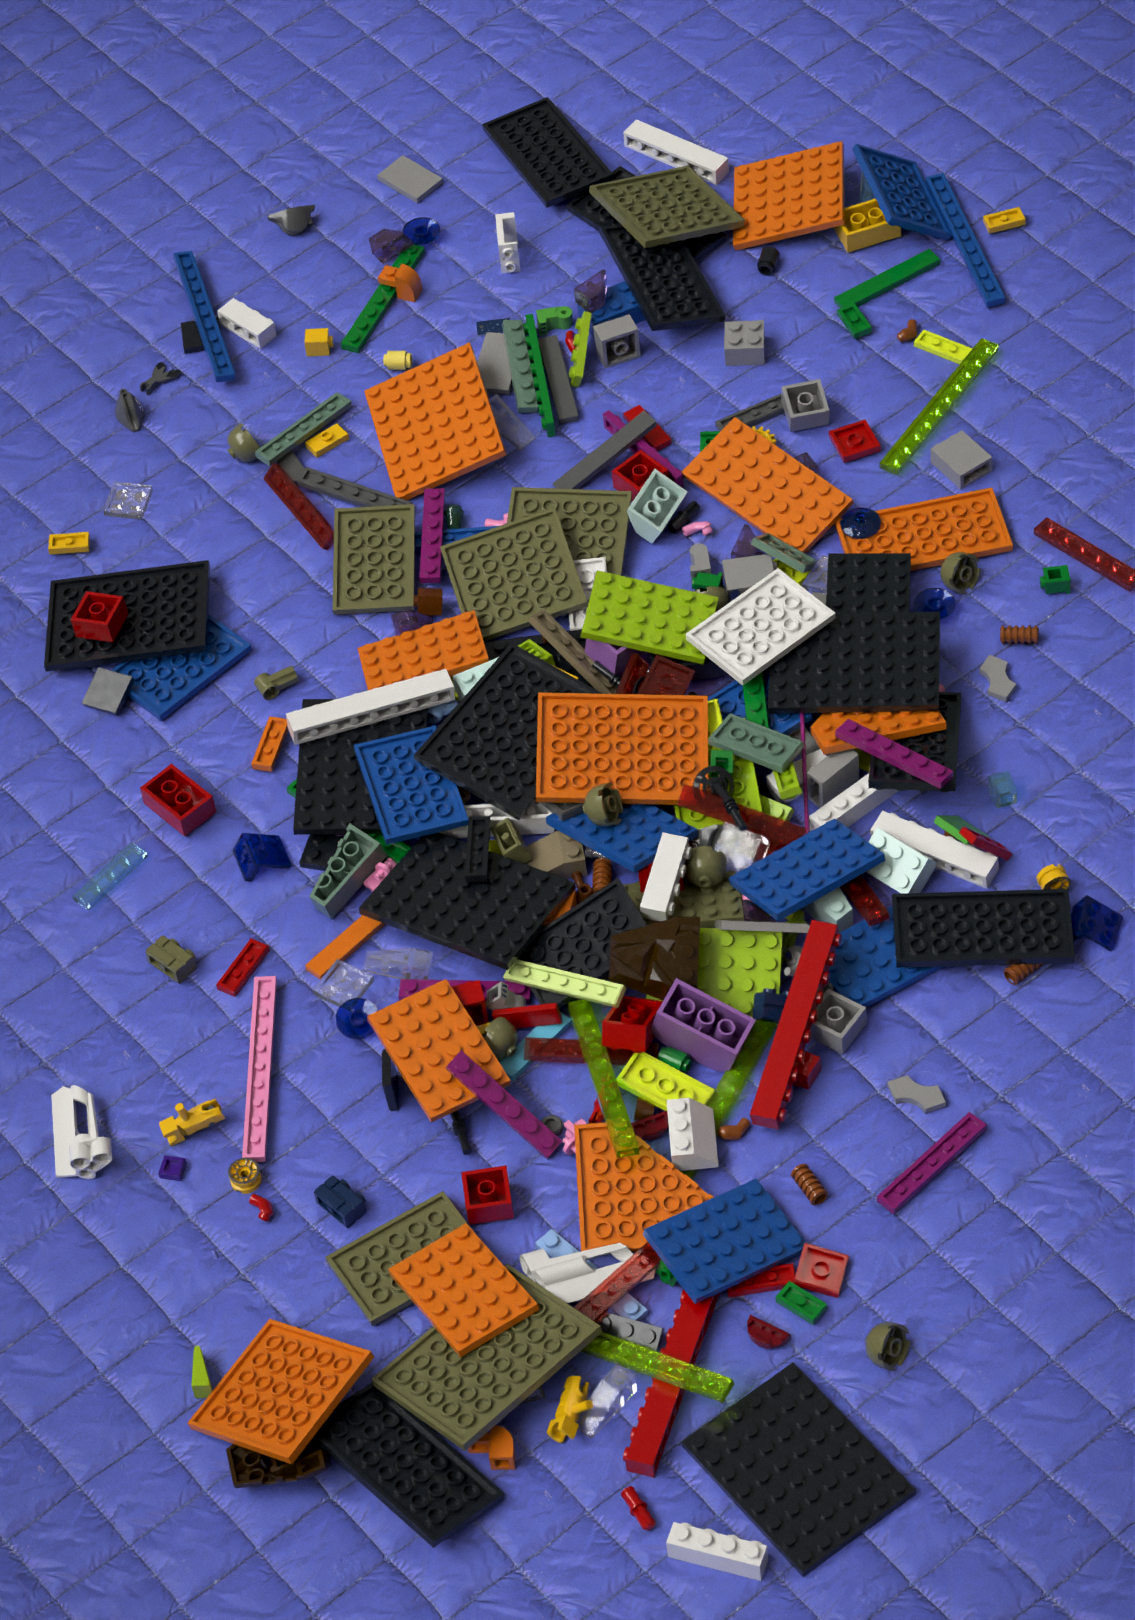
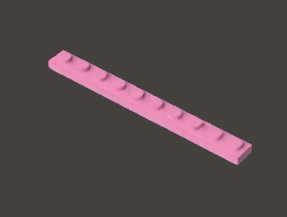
M276 976L254 977L242 1158H250L256 1162H266L277 992Z

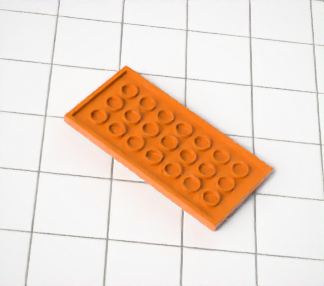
M736 417L681 472L684 478L763 534L769 533L805 554L854 504L852 498Z
M992 487L842 517L835 522L844 553H911V571L942 565L950 554L956 552L970 553L979 558L1013 551V543Z

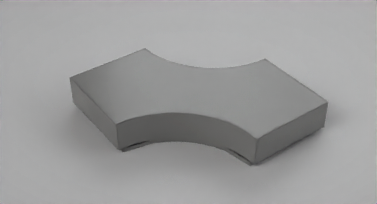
M989 655L979 668V673L989 681L988 695L1007 702L1016 690V683L1012 682L1006 675L1008 662Z
M909 1075L887 1082V1087L896 1104H914L924 1114L946 1107V1101L938 1085H919Z

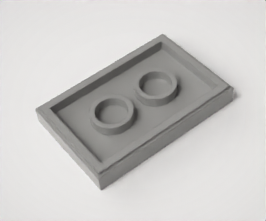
M404 155L377 175V179L416 203H419L443 184V178Z

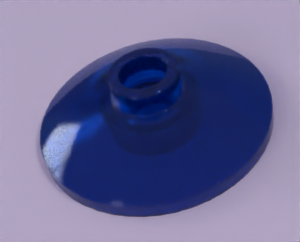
M427 217L412 219L403 228L404 239L415 245L431 243L440 234L438 222Z
M854 508L842 516L840 526L843 533L854 539H866L879 531L881 519L875 511L869 508Z
M942 588L925 589L916 596L914 609L916 612H940L941 620L951 615L954 611L955 598L949 591Z
M349 999L337 1010V1028L344 1036L351 1039L369 1037L374 1033V1030L369 1024L367 1016L377 1012L378 1009L367 999ZM360 1019L362 1023L355 1024L354 1021Z

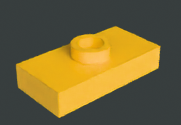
M1020 207L984 215L983 223L988 233L991 234L1026 225V219Z
M336 423L307 440L305 445L318 458L349 440V436Z
M89 532L49 535L48 550L50 555L89 552Z

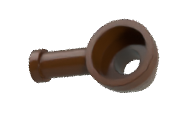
M576 871L571 874V877L577 887L576 897L578 905L593 895L594 892L590 885L584 884L582 873Z
M638 1097L634 1121L653 1116L655 1105Z

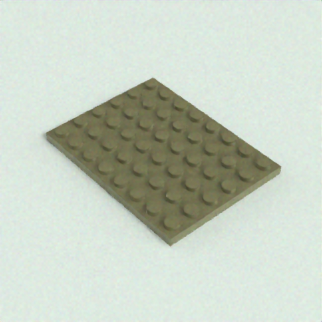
M509 1264L505 1265L506 1269L536 1301L539 1311L461 1358L433 1326L371 1379L373 1386L464 1451L470 1448L602 1333L600 1325Z

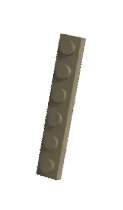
M545 609L530 617L528 622L597 691L602 694H628L621 689L617 690L616 687L609 683L606 677L592 667L594 661L585 653V649Z

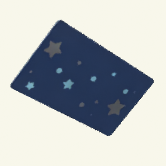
M510 318L476 322L477 335H485L486 332L502 333L503 320H510Z

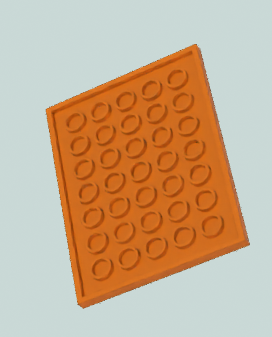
M470 342L364 390L395 497L409 500L424 493V489H433L507 455Z
M538 693L536 802L584 803L587 793L594 786L612 783L611 787L613 790L617 789L620 793L622 804L701 805L694 796L693 782L696 775L702 769L708 767V696ZM700 783V792L702 797L705 798L706 796L702 789L703 784Z

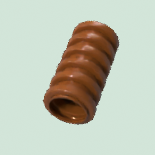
M1002 625L1000 627V642L1002 644H1005V642H1008V644H1011V642L1018 644V642H1021V644H1024V642H1028V644L1034 642V644H1037L1039 641V627L1037 625L1031 627V625H1028V627H1024V625H1021V627H1018V625H1015V627H1011V625L1005 627V625Z
M599 858L593 862L592 889L594 893L612 882V862L608 859Z
M1011 964L1004 969V976L1009 983L1017 985L1019 981L1024 980V978L1044 964Z
M800 1164L793 1169L791 1177L803 1194L806 1195V1198L810 1200L811 1205H819L824 1202L828 1197V1191L825 1190L816 1175L813 1174V1171L809 1169V1166L807 1164Z

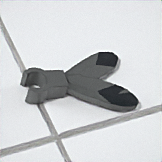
M163 362L158 363L153 370L152 377L140 384L141 392L146 389L147 395L151 394L158 383L179 377L181 370L165 372V364Z

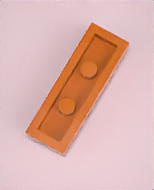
M269 716L251 763L252 769L273 771L288 732L287 719Z

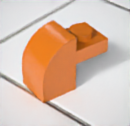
M401 264L399 268L385 265L378 276L379 284L396 287L398 299L415 302L423 290L418 273L405 264Z
M495 1425L490 1429V1433L483 1435L468 1448V1453H489L491 1470H515L516 1454L513 1438L505 1428L499 1425Z

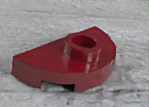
M664 1111L627 1124L626 1127L642 1140H654L668 1130V1113Z
M752 1315L749 1316L747 1321L748 1335L752 1342L758 1346L767 1349L778 1348L785 1345L791 1339L790 1333Z

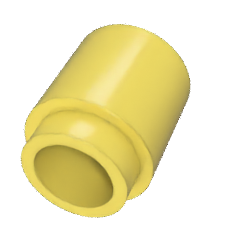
M387 351V354H384L383 364L387 366L388 370H407V368H412V353H407V351Z

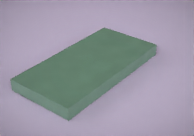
M731 713L708 738L709 745L722 750L733 751L734 755L780 773L786 770L804 748V742Z

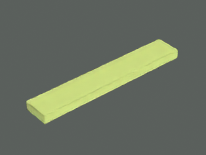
M516 960L503 976L509 982L616 1008L619 1007L627 989L622 984L522 960Z

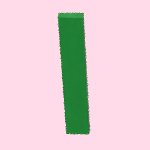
M927 249L834 297V303L839 308L853 303L858 307L938 266L940 258L930 249Z

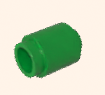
M662 1047L657 1057L658 1060L683 1073H687L692 1065L689 1054L673 1047Z

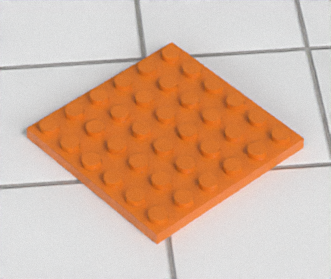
M842 141L734 167V210L745 220L744 227L733 230V247L735 251L845 225L844 144Z
M269 1319L187 1424L192 1430L293 1464L373 1360L374 1355L369 1350Z

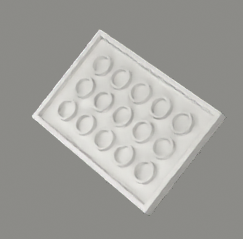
M777 568L686 633V640L741 685H745L835 619V612Z

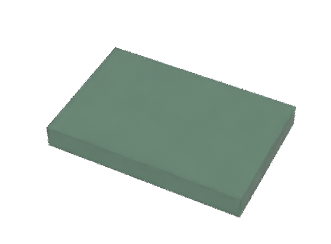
M769 533L757 536L751 542L752 546L801 573L815 569L819 563L818 560Z

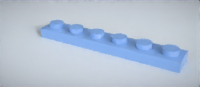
M552 1229L535 1242L536 1249L543 1248L549 1258L579 1252ZM586 1260L589 1266H591L594 1269H599L592 1262ZM623 1288L593 1296L615 1315L636 1321H641L648 1315V1309Z

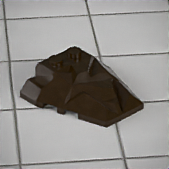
M677 916L612 935L610 938L609 981L622 984L625 987L663 1001L676 978L698 989L700 917Z
M312 1439L293 1464L235 1444L226 1449L235 1488L305 1480L327 1471L332 1465L330 1455Z

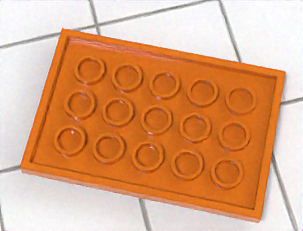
M475 610L464 612L451 618H445L439 622L424 625L411 631H405L402 634L387 637L357 648L368 690L447 669L449 676L452 677L489 661Z
M447 979L367 1016L369 1024L431 1123L479 1100L477 1096L445 1069L461 1050L503 1088L510 1085L508 1075Z
M467 1223L388 1269L390 1276L460 1358L539 1311L536 1301Z

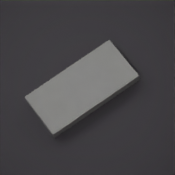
M486 332L477 362L486 391L492 394L509 395L512 378L504 334Z
M715 921V928L720 930L808 933L810 926L803 923Z

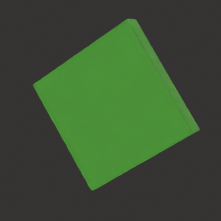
M937 815L934 820L937 826L964 844L971 843L959 834L962 827H967L991 838L959 816Z

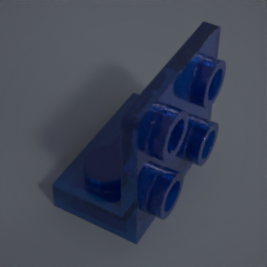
M242 833L232 850L244 881L252 882L260 867L290 869L292 865L278 835Z
M1086 895L1073 906L1071 911L1073 941L1084 936L1103 948L1112 951L1115 948L1123 916Z

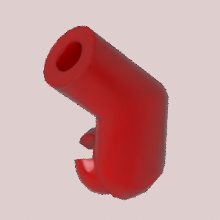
M567 331L565 343L572 353L576 348L573 345L575 333Z
M257 1194L251 1195L249 1204L258 1207L260 1210L258 1218L268 1222L274 1213L272 1203Z

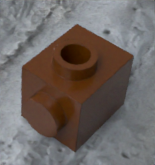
M418 588V595L413 597V607L417 608V615H422L423 617L442 615V589Z

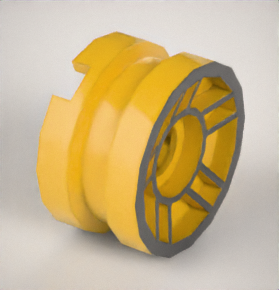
M1054 864L1048 865L1036 876L1041 890L1069 889L1071 885V880L1065 868L1060 864L1054 866Z
M237 1159L228 1168L230 1183L236 1192L240 1191L242 1194H249L259 1188L262 1177L258 1163L253 1159Z

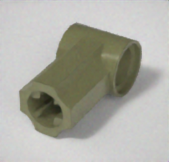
M289 666L271 675L268 673L258 675L254 685L265 700H271L279 694L280 690L299 682L294 668Z

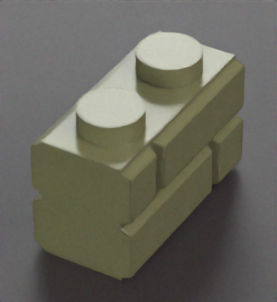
M505 818L491 828L504 858H510L524 864L531 860L532 857L519 830L509 818Z
M164 935L159 937L155 944L150 945L145 952L147 960L151 965L178 984L182 983L197 967L196 957L191 950L182 949L175 939H168Z

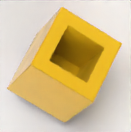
M328 328L305 329L304 344L306 355H330V347H334L333 336H330Z

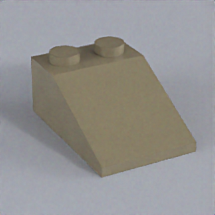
M558 830L526 846L532 857L531 860L525 863L526 865L565 879H571V874L576 871L581 872L582 877L587 876L582 843Z

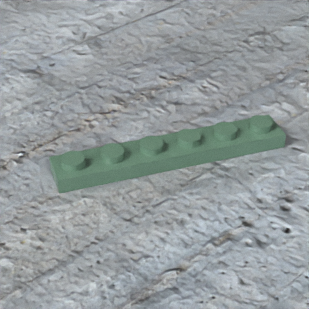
M503 320L502 328L518 413H537L538 403L522 320Z
M336 392L256 450L255 457L271 466L351 407V400Z

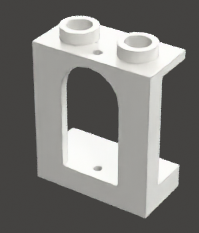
M514 212L495 214L501 272H520Z

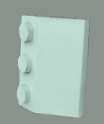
M656 469L653 470L627 509V514L635 532L651 544L662 532L687 494L685 489Z

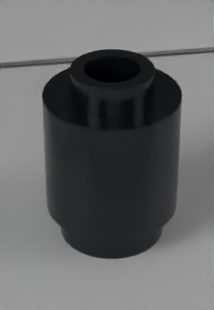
M765 247L762 249L757 263L760 274L769 276L775 271L780 258V253L776 248Z

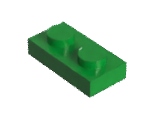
M855 303L837 309L838 317L854 339L872 333L871 325Z
M790 1281L775 1297L776 1303L812 1325L827 1310L825 1302Z

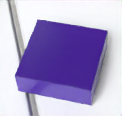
M164 1155L158 1173L159 1178L181 1181L187 1164L186 1158Z

